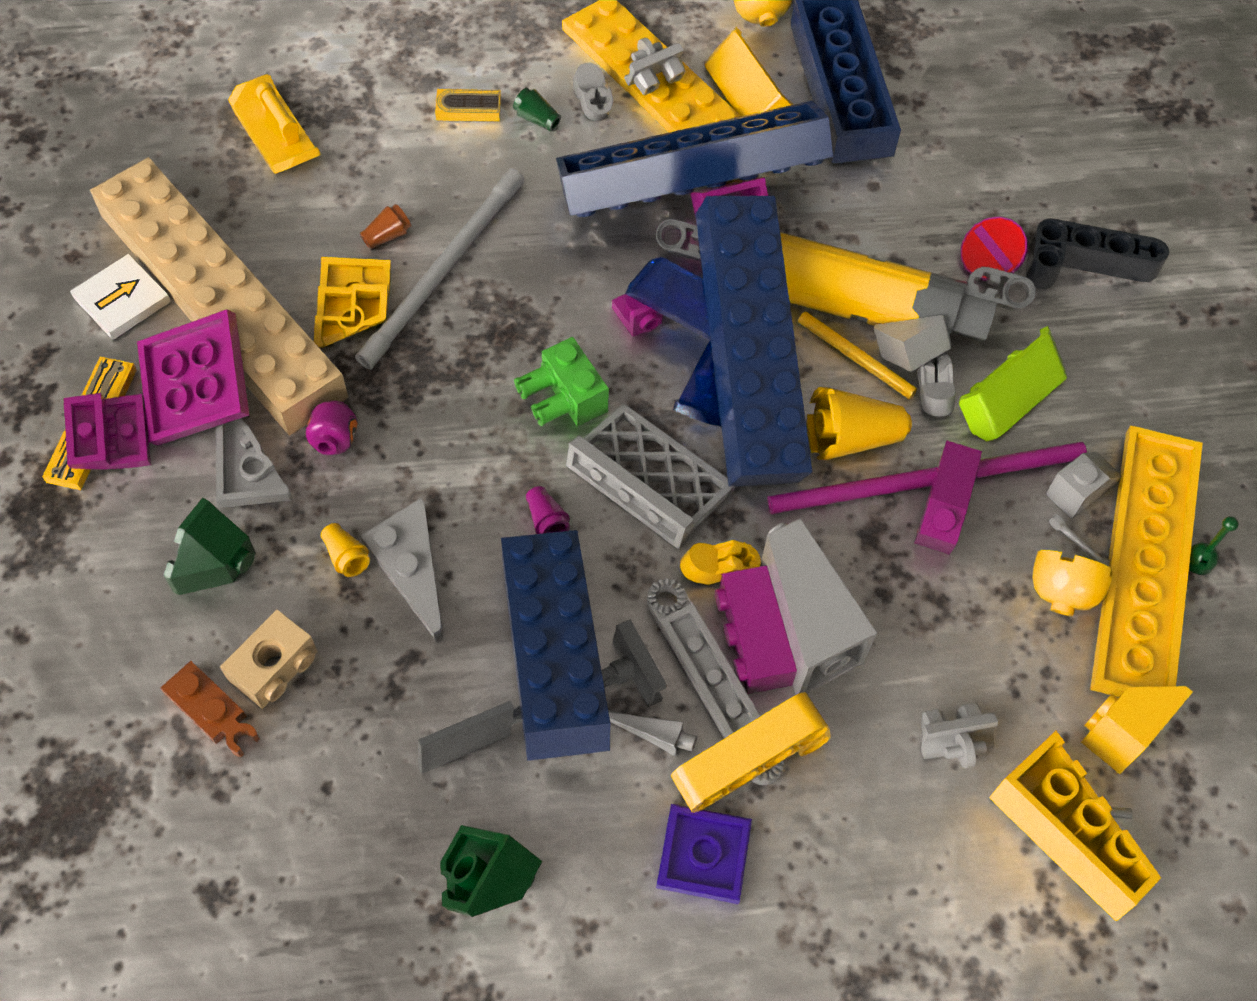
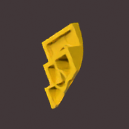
M321 257L317 316H315L314 343L320 349L387 320L391 260Z

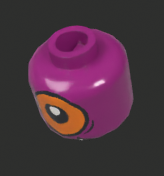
M340 401L318 404L312 410L306 427L305 436L308 443L324 455H338L346 452L351 447L358 425L356 414L348 405Z

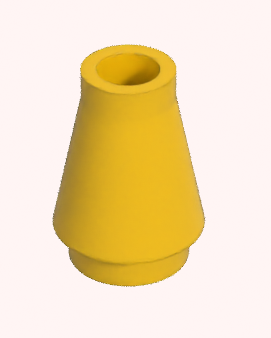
M331 523L322 530L320 536L325 542L334 568L338 573L344 574L346 577H355L365 571L370 563L369 551L366 546L347 533L338 523Z

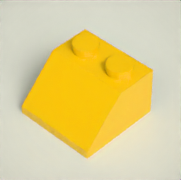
M1187 686L1128 687L1119 698L1111 694L1084 725L1090 732L1081 743L1117 773L1121 774L1149 746L1193 691Z

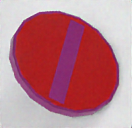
M1000 216L986 218L975 224L966 233L961 244V260L965 269L970 274L981 267H990L1014 274L1023 265L1028 253V239L1023 228L1012 219ZM982 276L979 280L987 281L988 277Z

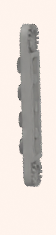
M665 578V580L660 579L658 582H654L648 591V608L723 738L728 737L759 718L760 714L695 605L690 601L685 589L674 579L669 580V578ZM661 592H671L677 597V603H674V606L670 605V607L660 606L656 596ZM784 760L775 765L772 771L760 774L752 779L751 782L758 785L772 784L780 777L784 767Z

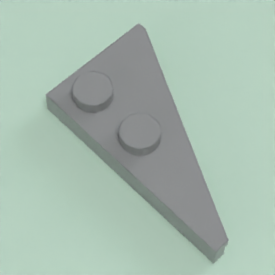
M242 418L216 426V502L219 508L292 500L286 483L284 484L273 463L265 455L260 443Z
M420 498L360 535L364 546L368 548L370 554L433 638L437 639L441 636L442 631L426 508L424 501Z

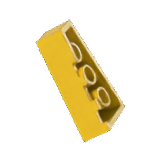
M1056 730L1001 782L989 798L1097 904L1117 921L1141 901L1161 879V876L1128 830H1122L1110 813L1113 810L1104 796H1097L1085 779L1086 771L1078 760L1073 761L1062 746L1065 742Z

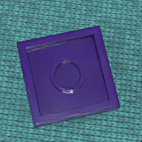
M671 804L656 888L739 904L752 819L707 810L693 813L689 807Z

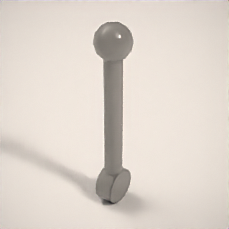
M1055 514L1049 519L1050 525L1055 530H1061L1091 559L1109 566L1110 560L1100 557L1065 525V520L1060 515Z

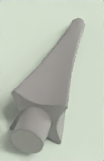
M608 710L610 723L636 734L676 756L678 747L691 752L695 748L697 736L685 733L683 731L684 722L648 718Z

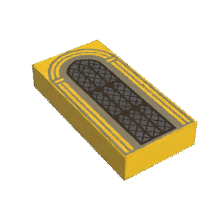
M437 89L436 120L500 122V90Z

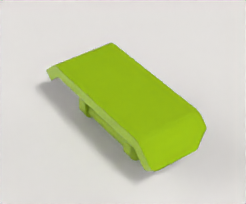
M1049 326L1041 328L1040 336L1023 351L1014 350L997 369L981 382L974 384L969 390L970 393L960 397L959 406L972 434L987 442L999 438L1066 380L1067 373Z

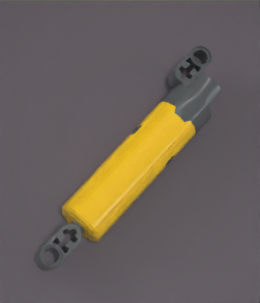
M668 219L658 226L656 239L665 251L701 262L699 247L689 243L690 232H693L691 235L692 239L699 242L697 225ZM676 228L681 230V239L677 244L668 245L665 243V235L670 229ZM780 232L790 303L847 319L855 317L858 321L874 326L876 324L944 315L949 336L952 333L983 342L988 336L996 306L1017 311L1028 306L1035 297L1036 289L1030 279L1002 270L981 267L972 272L967 281H962L887 260L868 258L869 255ZM982 276L988 277L987 283L993 286H998L1001 280H1004L1005 284L1000 290V299L995 297L998 292L996 289L987 288L983 293L978 292L979 286L974 284V280L978 281ZM1011 285L1023 286L1026 290L1024 302L1016 303L1009 298L1008 290Z

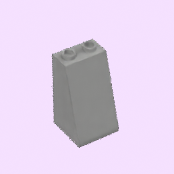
M799 519L790 524L783 522L776 525L767 535L760 567L767 565L797 668L792 685L797 695L802 692L808 693L864 664L877 631L803 521Z

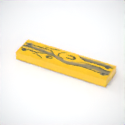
M100 356L82 395L101 393L105 399L125 396L137 371L134 363ZM65 430L42 477L49 484L82 490L91 469H73L68 467Z

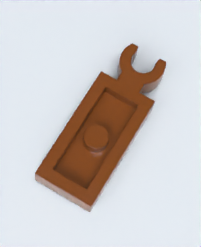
M192 661L188 662L160 687L162 692L215 744L226 737V744L235 756L242 757L244 755L241 748L237 745L240 737L250 736L256 743L260 740L258 733L252 725L240 723L247 717L245 712Z

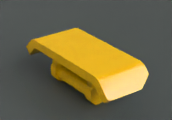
M737 27L731 31L704 63L705 68L732 108L741 116L793 105L782 94L741 36L742 31Z
M263 74L235 86L228 101L274 174L321 155L318 147L313 145L277 91L270 75Z

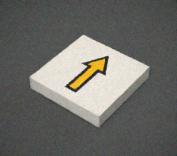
M129 254L70 291L78 304L112 340L171 302L168 294Z

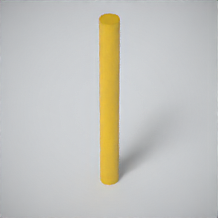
M804 311L798 319L799 324L910 400L915 395L918 388L808 312Z

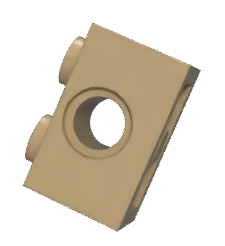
M276 609L220 668L228 682L263 709L269 702H274L282 696L287 688V683L298 672L302 673L309 668L318 651L312 637ZM281 657L277 664L264 666L269 658Z

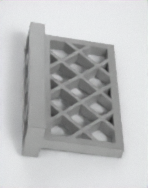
M624 403L584 438L579 435L569 443L566 461L568 468L677 549H680L688 541L690 533L735 489V486L729 487L727 477ZM624 418L635 426V432L616 431V424ZM596 441H612L613 452H601L593 444ZM618 441H637L638 452H619ZM643 441H656L663 447V452H644ZM620 461H639L641 472L627 471L621 466ZM646 461H665L666 472H647ZM671 461L685 462L691 467V472H673ZM649 482H668L669 493H657L649 487ZM674 482H693L695 493H676ZM700 482H713L721 490L717 493H701ZM677 503H696L698 512L691 518L678 508Z

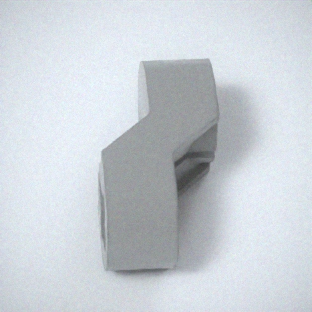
M581 64L573 78L575 96L580 100L584 115L588 119L593 121L604 120L609 115L613 106L611 88L605 83L603 72L596 64Z
M944 352L917 368L920 403L924 412L932 416H946L954 411L956 389L953 383L952 362L949 355Z

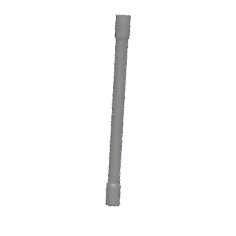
M509 169L496 184L492 193L381 328L368 339L355 355L359 364L367 369H372L390 348L391 342L501 207L522 186L525 180L519 171Z

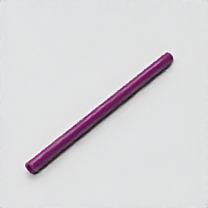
M1076 442L980 459L976 478L1072 462L1081 454L1087 453V449L1083 442ZM938 467L768 496L767 499L768 508L771 514L930 487Z

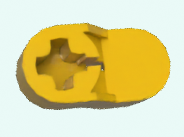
M736 540L716 545L696 543L680 559V568L684 576L690 581L705 585L721 582L723 573L760 567L761 564L760 555L753 546Z

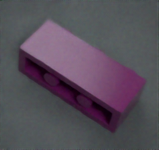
M767 565L723 573L720 587L715 589V599L719 612L725 611L728 623L724 624V633L728 646H734L737 659L733 660V665L737 678L740 682H744L747 694L792 686L797 668Z

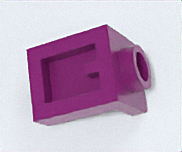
M642 286L612 300V309L632 337L643 332L653 331L662 323L664 304L660 299L652 301Z

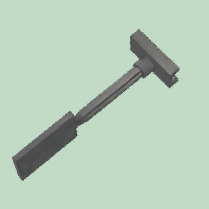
M631 619L616 625L612 643L621 658L610 662L609 667L602 669L604 688L614 683L620 685L633 679L648 707L661 702L663 697L659 691L666 689L667 684ZM510 700L418 739V767L421 774L509 737L512 725L522 722L520 705L514 709Z

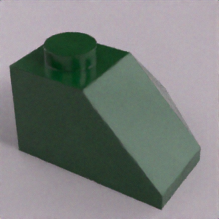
M202 497L178 527L174 542L180 544L175 562L173 560L167 562L163 576L172 591L178 595L234 583L241 573H245L251 567L256 552L249 536L210 501Z
M461 825L440 861L441 875L446 877L447 889L442 892V906L447 910L474 917L522 900L527 890L532 886L535 875L543 861L510 835Z

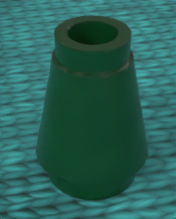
M525 87L514 100L513 109L517 111L518 117L550 132L560 123L561 115L536 89L530 90L528 87Z

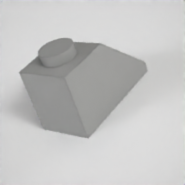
M1098 452L1083 453L1057 473L1046 495L1073 519L1118 484L1121 474Z

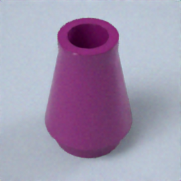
M537 486L527 492L526 500L530 507L536 534L569 531L570 517L568 513L548 494L545 487Z

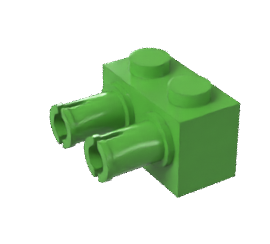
M570 337L543 350L540 368L521 377L514 378L515 387L519 394L522 393V399H526L549 386L556 395L531 405L533 415L538 420L540 426L569 413L578 427L608 412L609 388L574 337Z

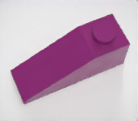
M946 440L914 544L948 555L957 545L968 510L982 451Z

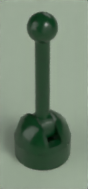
M1228 516L1223 519L1222 528L1209 544L1200 542L1191 547L1189 570L1198 575H1206L1216 567L1219 560V553L1216 547L1229 532L1235 531L1238 528L1239 522L1235 517Z

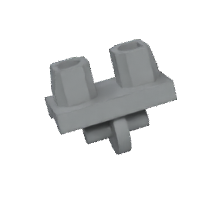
M642 38L637 43L638 51L631 54L633 62L629 65L630 73L624 77L628 86L636 84L644 96L658 89L660 82L656 74L660 72L664 74L669 84L677 82L683 78L686 72L680 59L684 49L680 42L663 49L660 42L652 44L648 38Z
M977 703L963 705L957 711V719L946 721L943 712L938 709L925 711L921 722L923 733L921 753L924 760L945 756L947 760L958 758L963 768L974 767L976 754L986 753L987 748H993L994 729L998 726L995 714H984Z

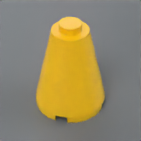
M818 387L813 392L809 403H816L814 414H807L806 420L809 447L812 453H819V456L816 457L818 460H830L902 442L912 428L911 416L903 406L830 387Z

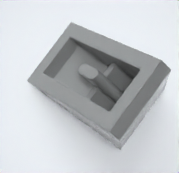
M944 315L874 325L881 357L910 372L951 349L950 336Z

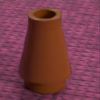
M395 204L392 207L386 206L369 226L359 234L368 248L372 250L381 244L407 234L406 230L412 225L403 210Z

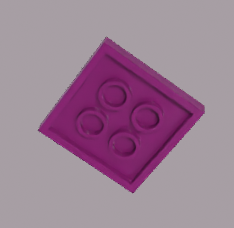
M226 309L137 341L149 443L159 446L249 416L236 313Z

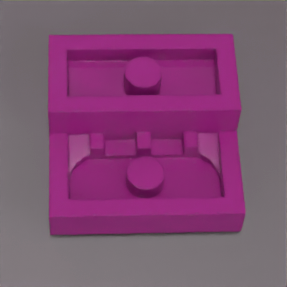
M101 393L63 398L67 464L69 468L123 469L151 466L143 394L105 399Z

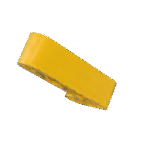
M802 692L789 698L685 762L671 774V778L691 812L695 813L709 807L794 753L798 752L800 756H806L816 751L830 739V729L808 694Z

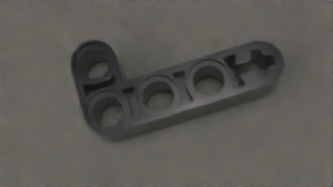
M1048 218L1039 223L1029 246L1026 278L1033 282L1035 288L1047 289L1054 285L1061 268L1067 267L1139 282H1150L1158 276L1168 258L1169 248L1165 242L1154 237Z

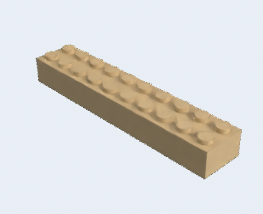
M149 157L90 189L103 219L191 322L226 309L236 313L245 385L289 436L308 424L312 410L318 404L329 401L342 402L348 398L344 378L338 368Z

